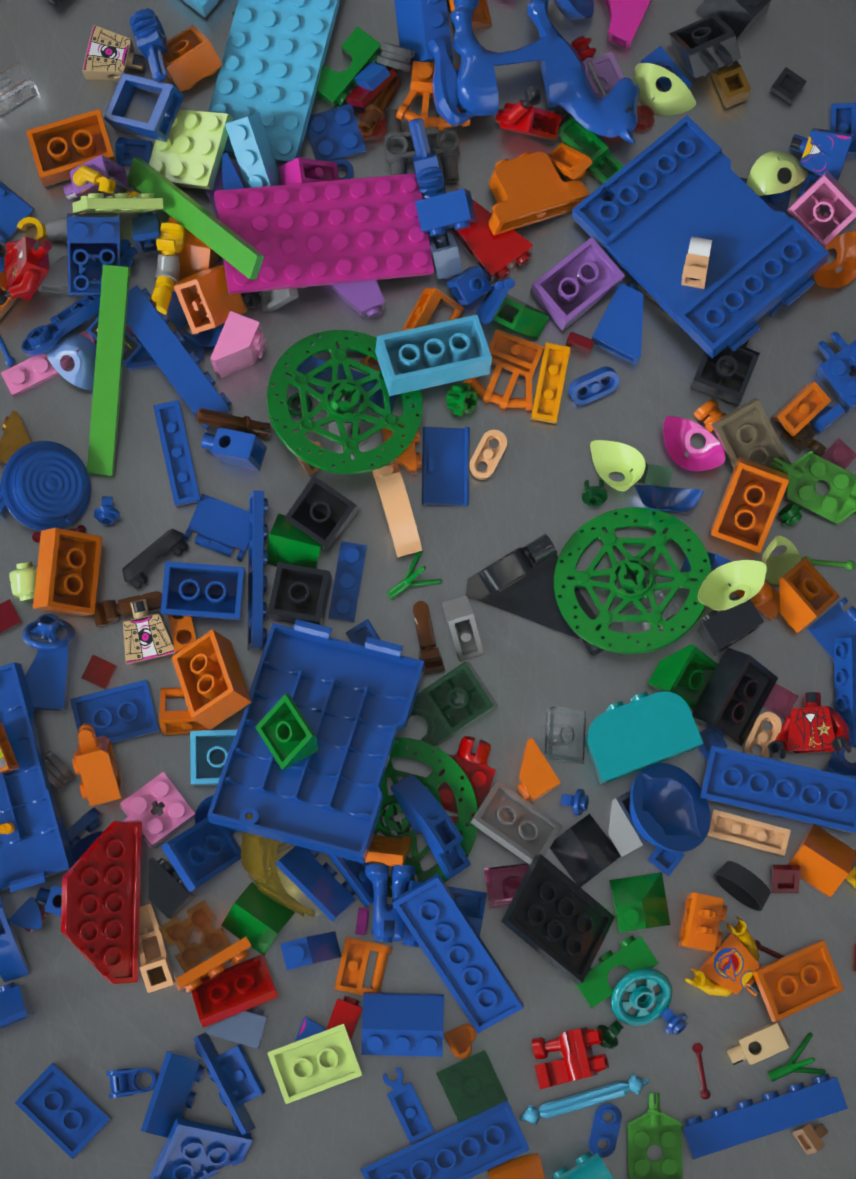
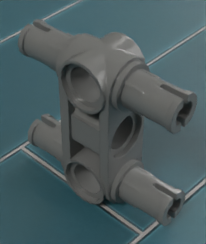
M398 109L385 112L387 133L384 137L386 162L391 166L392 175L407 174L406 164L414 163L412 156L416 155L410 131L403 132L401 120L396 118ZM455 126L446 128L444 131H439L438 128L427 129L426 133L431 151L435 150L437 159L442 161L444 182L453 183L459 181L457 159L460 156L458 130ZM448 139L453 141L454 145L444 147L441 145V142ZM393 145H400L403 147V150L399 153H394L390 148Z

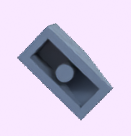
M446 229V234L431 237L428 234L433 267L438 279H449L463 273L458 246L451 229Z
M253 1007L207 1029L206 1034L259 1049L268 1017L263 1015L264 1010Z

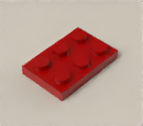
M264 954L226 968L224 972L212 979L209 976L202 978L201 985L191 991L203 1028L278 997Z

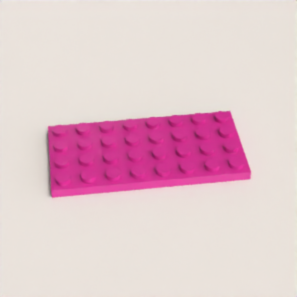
M415 173L214 192L217 219L264 255L258 277L253 280L248 279L223 259L228 294L424 276L434 273L428 233L421 231L415 201L423 199Z

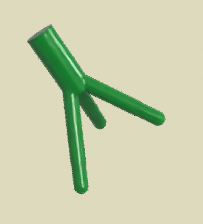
M423 548L422 551L417 552L404 579L386 592L392 600L409 587L442 583L441 579L413 581L426 570L425 566H421L413 573Z
M811 1032L807 1034L788 1063L768 1072L772 1082L791 1073H826L825 1069L803 1067L815 1062L814 1057L795 1063L813 1037Z

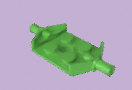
M813 451L807 452L792 464L776 456L773 458L770 467L789 476V482L785 490L786 499L836 524L856 512L855 474L813 454ZM822 480L828 484L829 490L827 494L820 495L816 492L815 486L818 481Z
M648 1093L649 1109H647V1112L627 1123L628 1179H683V1123L661 1112L660 1093H655V1103L654 1093ZM652 1145H658L662 1149V1156L656 1161L650 1160L647 1156V1150Z

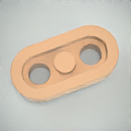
M489 430L483 435L469 465L470 472L475 478L485 480L494 474L507 448V438L503 432ZM495 440L499 443V446L491 448L489 443ZM480 463H484L487 465V469L480 471L477 466Z
M765 712L757 717L744 744L743 753L755 755L752 752V747L757 745L761 748V753L756 756L769 757L768 745L775 741L782 728L781 720L776 714ZM764 722L771 723L772 729L770 731L763 729Z

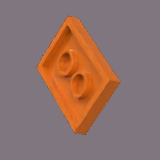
M244 937L176 978L174 984L179 992L185 989L189 993L201 985L202 978L208 975L212 979L224 972V969H226L224 965L232 961L233 965L247 958L249 955L247 951L251 948L250 942L247 937Z
M825 940L814 942L752 971L772 1022L782 1020L844 990Z

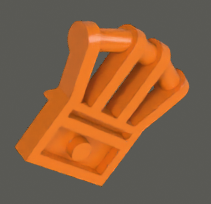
M413 61L410 92L399 107L396 118L408 121L422 118L425 129L427 127H435L439 131H444L446 128L454 127L442 119L440 115L439 117L428 116L429 97L433 98L432 80L434 63ZM454 65L455 68L458 70L460 66ZM416 96L423 97L421 115L409 110ZM457 106L459 112H465L459 106ZM470 119L461 125L463 127L470 126Z
M496 329L489 345L492 356L491 365L496 367L487 389L476 380L477 377L466 379L463 383L471 385V389L477 391L483 402L488 404L493 402L500 405L499 408L504 410L506 408H526V411H532V379L544 347ZM502 369L512 372L504 396L493 392ZM519 375L525 377L526 398H510Z

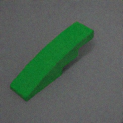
M573 116L559 127L557 135L563 143L590 157L593 164L587 168V171L600 185L624 167L609 152V148L592 131H588L578 123Z

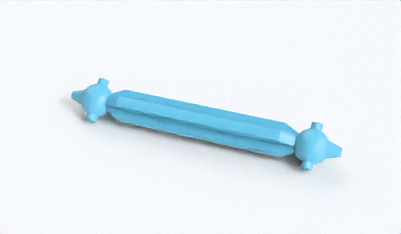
M632 1074L628 1082L617 1081L544 1103L539 1108L528 1105V1109L519 1118L520 1121H528L533 1125H537L540 1117L552 1118L625 1096L630 1091L638 1095L643 1087L649 1083L648 1078H640L636 1074Z

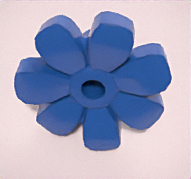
M123 239L120 243V266L126 267L128 265L132 267L135 264V260L132 257L136 256L138 251L135 247H131V242L127 239Z

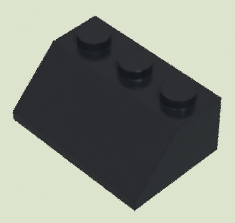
M727 647L692 716L705 728L717 732L722 737L742 747L778 677L751 655Z

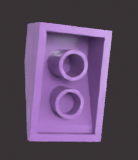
M591 237L532 284L530 294L559 328L564 331L616 286L625 275Z

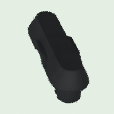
M173 528L168 530L122 569L124 581L131 582L134 588H141L140 582L146 584L148 580L143 571L151 565L154 558L165 554L169 549L175 555L182 554L181 548L184 551L188 549V544L183 539L184 533Z

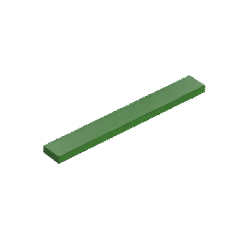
M133 158L127 178L132 186L142 194L151 193L154 194V198H163L162 210L248 279H257L264 259L262 253L143 159Z
M103 265L87 473L113 476L115 471L131 267Z

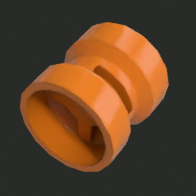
M714 398L694 412V416L705 424V428L711 434L715 432L711 424L727 415L725 412L720 411L718 408L719 404Z

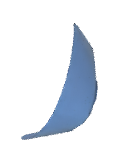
M67 333L60 339L54 349L46 353L48 360L55 370L68 382L82 389L93 391L96 346L83 335ZM69 355L73 358L75 367L72 371H65L62 368L61 359L63 356Z

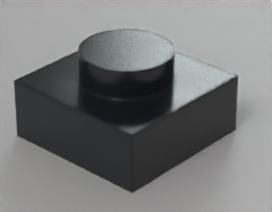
M785 67L770 90L792 104L807 81Z

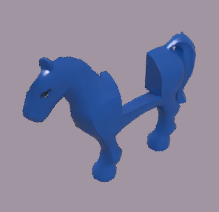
M454 0L455 9L451 12L450 18L455 27L453 47L461 56L459 69L457 70L453 65L442 38H434L427 43L434 57L433 98L436 111L442 119L454 126L461 125L474 116L498 114L499 99L494 66L542 60L541 71L548 107L561 105L588 131L610 138L620 136L627 142L636 143L632 131L638 123L637 103L640 92L638 84L630 78H622L616 82L610 93L600 99L589 83L585 65L578 52L562 37L552 24L548 15L549 0H531L527 5L528 17L535 24L540 34V39L517 50L500 53L486 50L474 35L472 16L473 11L479 6V0ZM457 106H459L465 112H459Z

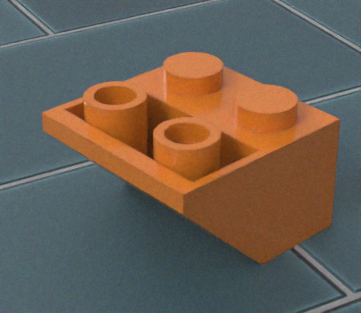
M224 264L182 277L174 285L192 334L212 329L225 323L230 311L240 315L248 311L241 293L228 294Z

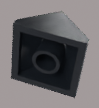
M590 813L557 837L550 846V850L580 887L621 857L618 850Z

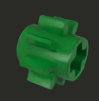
M461 383L460 386L452 385V389L446 395L447 408L453 409V414L463 416L464 413L472 414V410L476 408L478 403L477 391L471 390V385Z

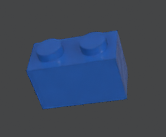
M465 188L415 201L421 231L430 234L431 237L446 234V229L454 227L455 230L467 229L470 227V223L477 222L471 192Z

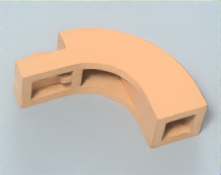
M397 463L372 471L397 558L422 551L417 526Z
M152 902L140 906L138 952L141 962L139 968L148 993L174 985L175 983L169 951Z

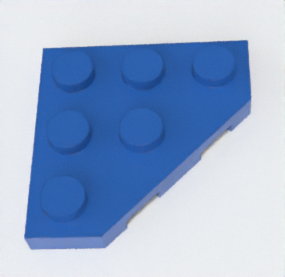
M176 1118L149 1179H208L218 1174L217 1170L229 1164L235 1166L243 1162L253 1141L250 1133L242 1135L240 1131Z

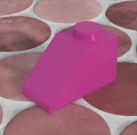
M298 157L278 167L281 185L339 180L337 163Z

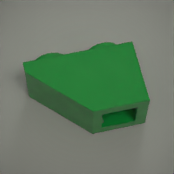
M507 294L493 320L514 331L538 339L550 316Z

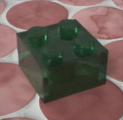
M485 1049L436 1072L459 1123L508 1100Z

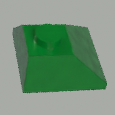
M691 644L660 660L648 684L659 692L666 691L679 695L688 704L690 710L694 711L718 664Z
M662 872L609 880L618 933L670 925Z

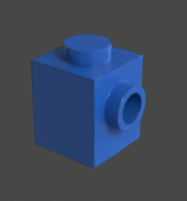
M480 266L468 267L463 273L446 282L454 299L460 305H468L492 289L488 273Z

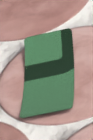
M645 463L644 474L637 483L669 487L672 467ZM621 474V479H625L623 474Z

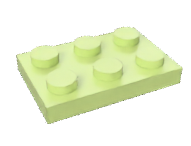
M103 193L88 194V196H81V200L73 202V213H145L163 209V198H154V194L151 193L138 194V196H131V198H129L127 193L113 194V196H106V198H104Z
M344 1024L267 1052L285 1104L363 1075Z

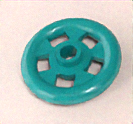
M652 968L638 969L628 973L618 982L612 994L611 1006L615 1016L623 1023L631 1026H642L654 1022L661 1017L660 1014L671 1003V983L666 975ZM646 979V984L636 986V981ZM659 984L661 991L655 994L652 987ZM625 991L630 992L628 1000H622ZM654 1002H656V1007L651 1011H648V1009L653 1006ZM631 1006L638 1009L635 1015L627 1013Z

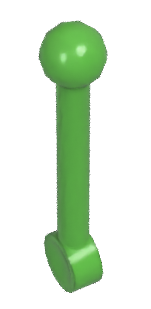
M804 556L813 565L846 567L848 570L855 568V562L852 560L838 562L811 559L809 556Z

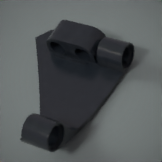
M547 534L540 536L524 547L513 550L468 578L467 596L580 639L593 658L605 651L588 643L576 634L567 624L559 610L554 591V573L558 556L557 550ZM576 587L575 595L580 607L590 619H596L597 616Z

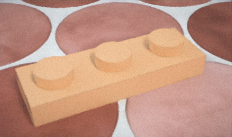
M713 809L707 836L785 856L791 830Z

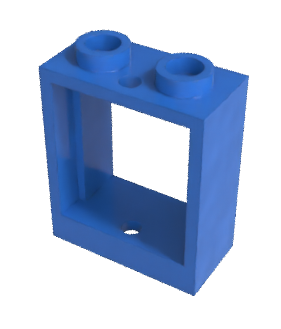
M123 73L116 85L110 105L106 109L104 120L115 130L166 142L184 95L172 84ZM136 88L160 94L148 123L124 118Z

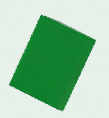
M278 514L269 534L267 565L277 567L278 562L317 569L323 545L285 520L284 517L286 515Z
M289 693L284 694L255 727L282 770L318 751L316 735Z
M251 882L234 902L221 926L240 940L247 937L251 947L265 956L295 912Z

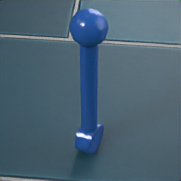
M0 335V347L6 358L5 364L13 366L15 359L10 356Z

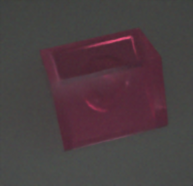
M528 863L484 868L489 910L509 907L530 866Z

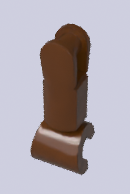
M154 591L118 600V604H116V600L96 602L94 614L96 627H105L116 623L120 619L119 614H121V617L133 615L130 604L133 601L146 599L148 611L160 609L162 593Z
M418 601L413 606L419 646L420 649H423L419 651V660L425 662L424 674L444 671L443 659L439 648L436 647L428 604L424 601Z

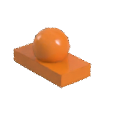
M563 142L548 154L555 169L561 172L567 181L582 180L586 174V169L593 164L589 156Z
M764 581V585L759 593L750 600L758 612L772 621L780 611L779 592L773 589L768 582ZM736 590L733 593L742 598L745 591Z

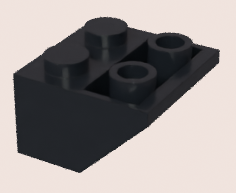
M152 857L149 860L148 899L168 919L173 920L195 896L188 891L180 877L177 879L172 874L175 869L165 859L161 857L158 860Z

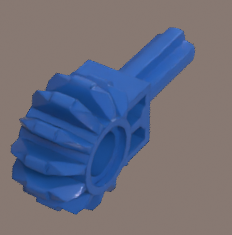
M141 9L130 16L131 30L136 39L138 49L149 62L153 79L162 82L168 75L162 55L168 52L165 31L158 16H156L152 9Z
M415 118L408 123L416 153L412 158L419 190L422 192V198L426 199L445 194L446 188L436 152L430 149L424 121L422 118Z

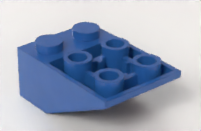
M67 213L68 295H101L103 265L120 266L119 213Z

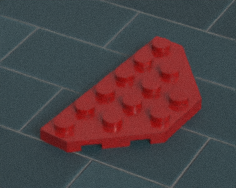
M138 820L113 821L62 877L61 933L112 984L138 982L142 821Z

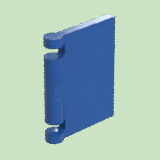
M512 278L490 284L492 289L488 291L475 315H478L481 325L492 321L509 289L515 286V281Z
M202 493L201 501L196 507L184 534V539L189 541L194 531L198 533L194 543L229 557L232 556L234 549L237 548L240 551L236 560L242 562L249 545V511Z
M846 597L807 628L833 660L834 639L856 637V609L853 606L846 612L841 609L848 602Z

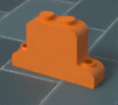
M526 152L518 158L511 160L503 159L496 163L489 180V187L497 204L491 208L493 213L488 225L493 235H498L571 212L575 206L590 194L585 185L580 181H562L547 154L543 152Z

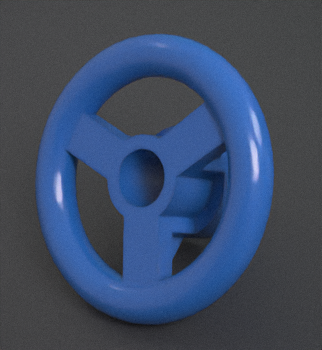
M44 614L24 628L22 637L24 642L33 648L54 650L70 644L75 637V629L70 623L59 619L56 615ZM65 629L67 635L60 640L57 637V632ZM33 638H43L50 642H40Z

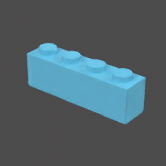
M257 112L226 123L225 126L246 188L281 185L279 170L260 113Z

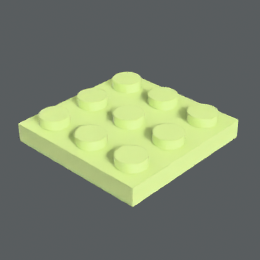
M179 109L166 142L155 140L149 165L176 186L213 190L228 137L225 124L232 121L233 117L225 113Z

